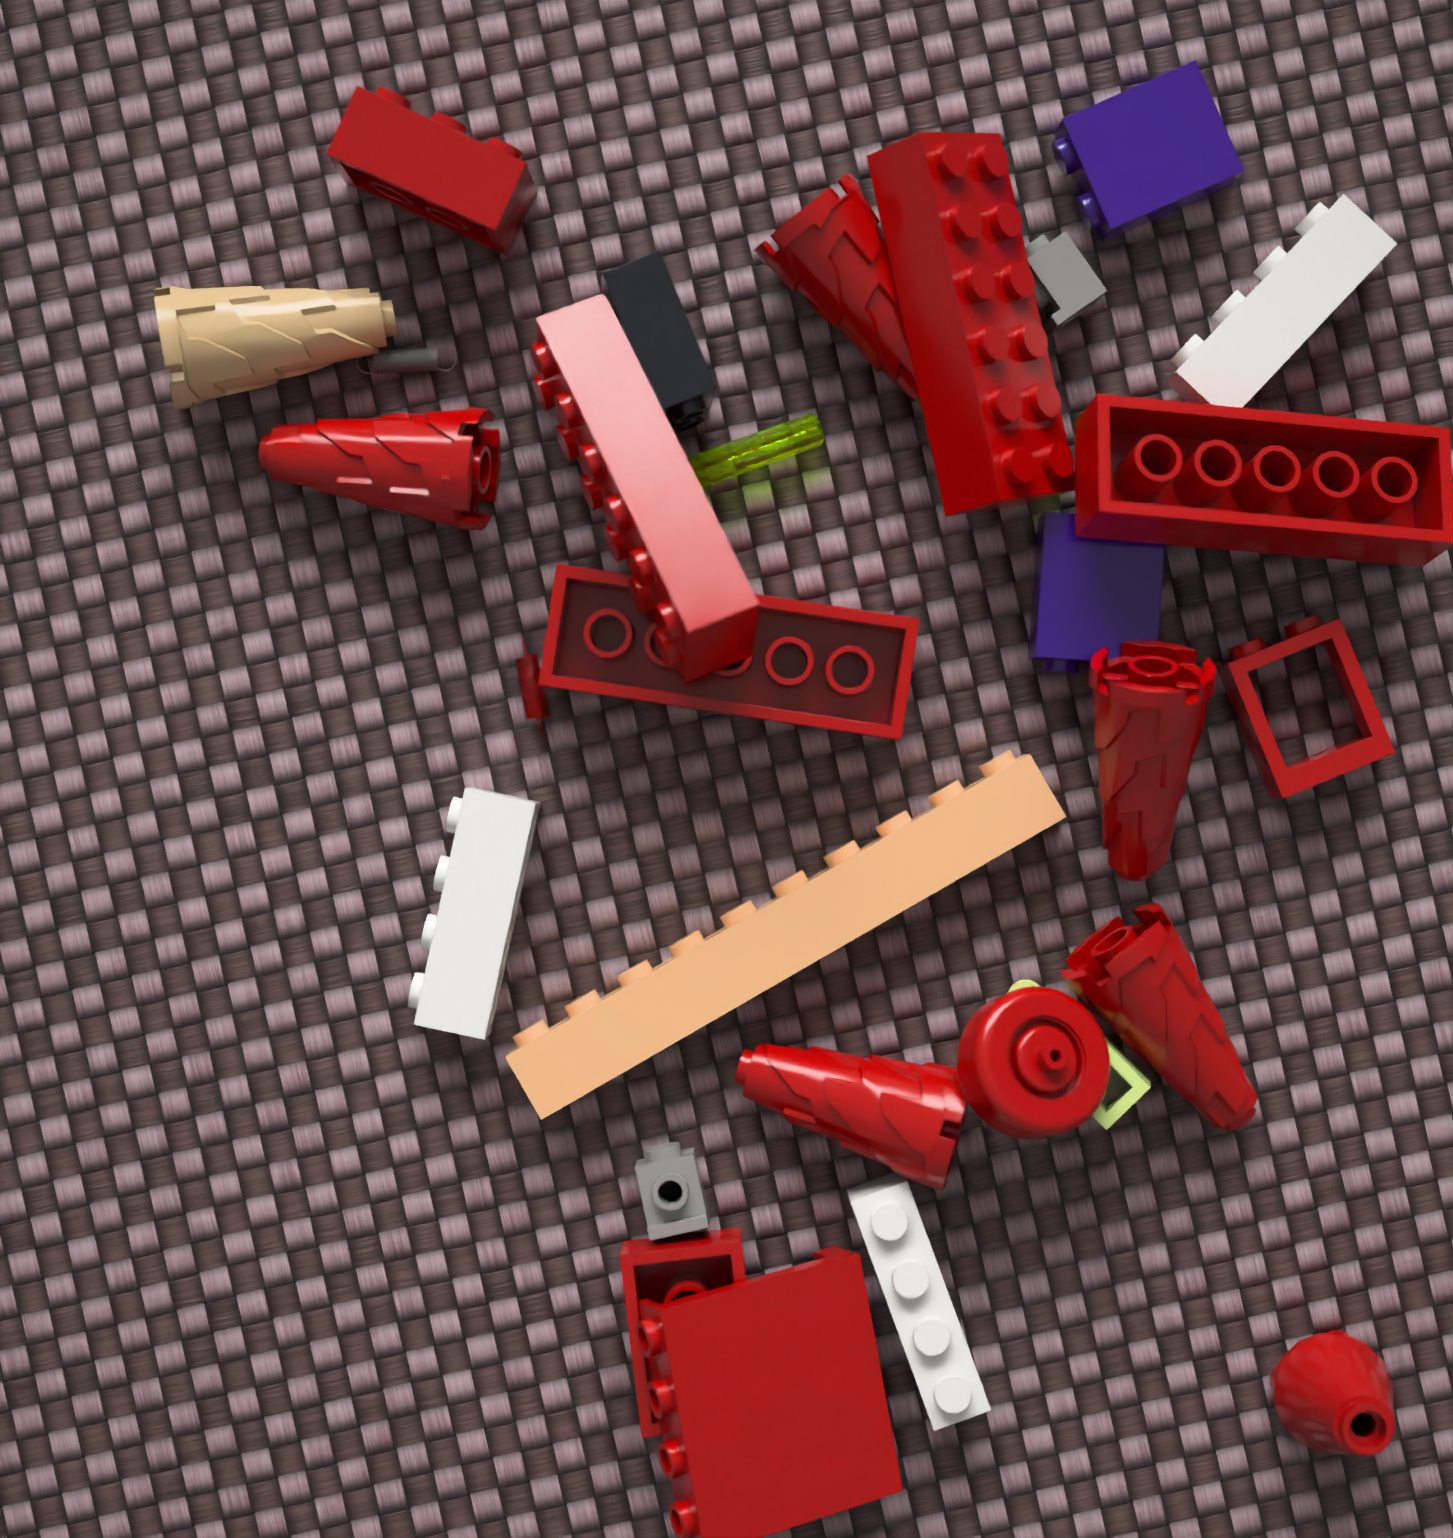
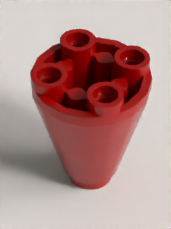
M1341 1330L1317 1333L1298 1341L1281 1358L1279 1364L1273 1368L1270 1375L1273 1405L1281 1424L1300 1444L1322 1453L1349 1456H1372L1382 1452L1390 1444L1395 1432L1393 1382L1384 1361L1364 1341L1352 1337Z

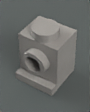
M1066 231L1051 242L1043 234L1025 246L1029 268L1035 280L1034 291L1039 312L1044 309L1049 315V319L1042 326L1048 336L1096 304L1107 292Z
M670 1142L644 1150L646 1158L636 1161L635 1172L650 1241L709 1228L710 1215L695 1148L681 1150L679 1142ZM666 1181L677 1182L682 1189V1194L676 1200H666L660 1195V1185Z

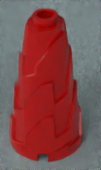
M849 172L837 181L847 195L840 199L833 188L829 187L770 235L780 248L777 252L767 241L761 243L754 251L764 265L769 266L793 292L797 290L824 320L838 328L878 373L882 370L914 402L920 397L884 233L878 225L879 219L862 193L860 184Z
M469 407L466 410L427 413H394L371 419H317V423L277 424L274 426L271 434H264L259 444V463L262 469L268 470L271 479L275 481L315 488L320 493L340 496L391 512L418 516L439 524L454 526L464 530H483L488 525L492 514L477 512L481 501L496 503L501 465L499 429L484 428L483 426L485 422L492 423L494 419H497L492 410Z
M1145 640L1121 642L1120 657L1108 659V645L1101 648L1091 658L1088 686L1092 687L1095 747L1097 748V761L1099 763V798L1102 799V849H1107L1108 865L1116 870L1119 877L1129 881L1149 879L1152 873L1163 867V864H1166L1168 860L1179 803L1185 793L1192 758L1202 735L1209 697L1214 696L1216 684V666L1208 656L1201 669L1196 666L1197 650L1173 643Z
M1157 903L1145 904L1131 909L1140 921L1132 926H1126L1119 916L1115 917L1087 937L1068 956L1065 962L1069 969H1061L1063 979L1070 989L1091 1010L1108 1023L1139 1058L1148 1065L1151 1064L1156 1072L1172 1088L1176 1089L1185 1100L1187 1099L1213 1128L1224 1127L1227 1131L1241 1128L1254 1117L1256 1113L1254 1105L1258 1095L1241 1066L1237 1051L1225 1031V1023L1203 985L1193 960L1174 928L1171 918L1163 907Z
M760 1043L754 1051L743 1050L735 1075V1083L744 1086V1097L784 1115L785 1120L789 1123L840 1142V1147L888 1165L895 1174L924 1186L941 1191L944 1190L959 1143L961 1128L965 1122L969 1102L960 1084L957 1067L930 1062L920 1065L875 1054H868L867 1058L816 1046L803 1049L793 1046L784 1047Z

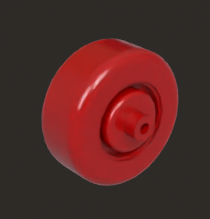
M1025 987L987 1002L974 1013L965 1026L960 1038L957 1068L960 1084L967 1101L986 1124L1009 1137L1023 1140H1038L1069 1132L1085 1123L1096 1112L1104 1099L1109 1084L1110 1055L1105 1036L1099 1024L1080 1002L1056 989Z

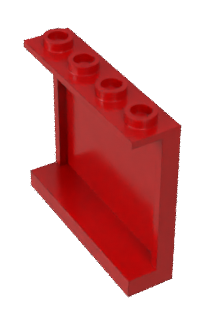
M832 1246L814 1251V1261L663 1304H658L648 1299L638 1301L641 1320L636 1323V1337L641 1352L649 1359L652 1381L647 1384V1397L653 1414L656 1418L660 1419L664 1442L658 1445V1456L661 1468L672 1484L675 1502L669 1506V1516L677 1538H762L903 1491L859 1253Z

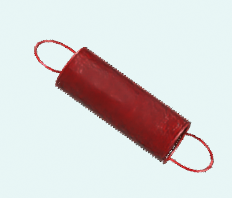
M522 638L524 657L515 659L526 715L525 718H537L539 734L541 736L539 720L549 717L544 688L538 685L540 676L538 654H528L525 640ZM525 650H526L527 655H534V656H528V657H526V656H525Z

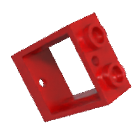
M1318 613L1283 627L1287 638L1267 646L1262 636L1228 649L1232 660L1216 666L1269 798L1284 799L1395 753L1340 618L1321 623ZM1324 642L1362 735L1286 766L1248 672Z

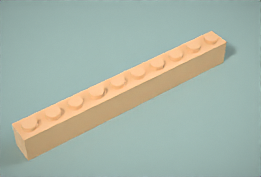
M1011 750L1000 754L979 767L984 777L964 789L959 780L948 784L927 797L932 807L912 819L907 810L896 814L875 827L880 835L876 840L862 848L858 847L855 840L844 844L823 857L828 865L824 870L810 878H807L803 870L792 874L771 887L777 896L758 908H755L751 899L740 904L720 917L725 926L706 938H703L699 929L688 934L668 947L673 956L652 968L646 959L616 977L621 986L600 998L594 989L566 1005L564 1008L569 1017L548 1028L544 1019L514 1035L512 1038L517 1047L510 1050L505 1058L540 1119L542 1120L1066 818L1065 813L1030 754H1023L1015 759Z

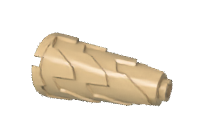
M168 286L154 289L155 308L165 368H168L169 374L171 373L172 382L168 383L175 410L194 408V406L206 400L266 387L278 383L279 379L316 371L335 362L378 354L380 347L387 346L386 337L397 336L392 300L380 301L379 294L370 293L369 288L340 290L282 288L264 290L261 286L198 289Z

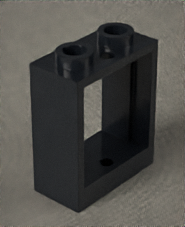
M658 250L603 272L601 294L605 293L674 434L701 424L705 421L703 413L711 409L716 386L660 251Z

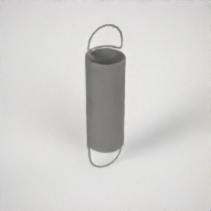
M444 347L437 349L379 350L378 354H373V373L362 371L357 363L358 358L356 359L358 369L365 374L435 372L438 369L440 371H449L456 364V355L451 349ZM437 349H448L454 354L455 363L450 369L442 370L438 368Z

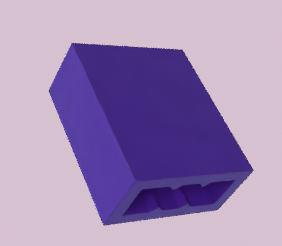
M1196 60L1062 118L1054 134L1057 140L1052 142L1053 154L1059 169L1065 176L1072 174L1081 194L1076 197L1079 215L1089 231L1096 228L1102 243L1231 187L1244 172Z
M1044 512L1038 517L1028 660L1043 661L1044 672L1079 674L1080 663L1090 664L1094 653L1107 645L1108 659L1120 657L1121 642L1158 641L1165 544L1075 537L1074 513Z

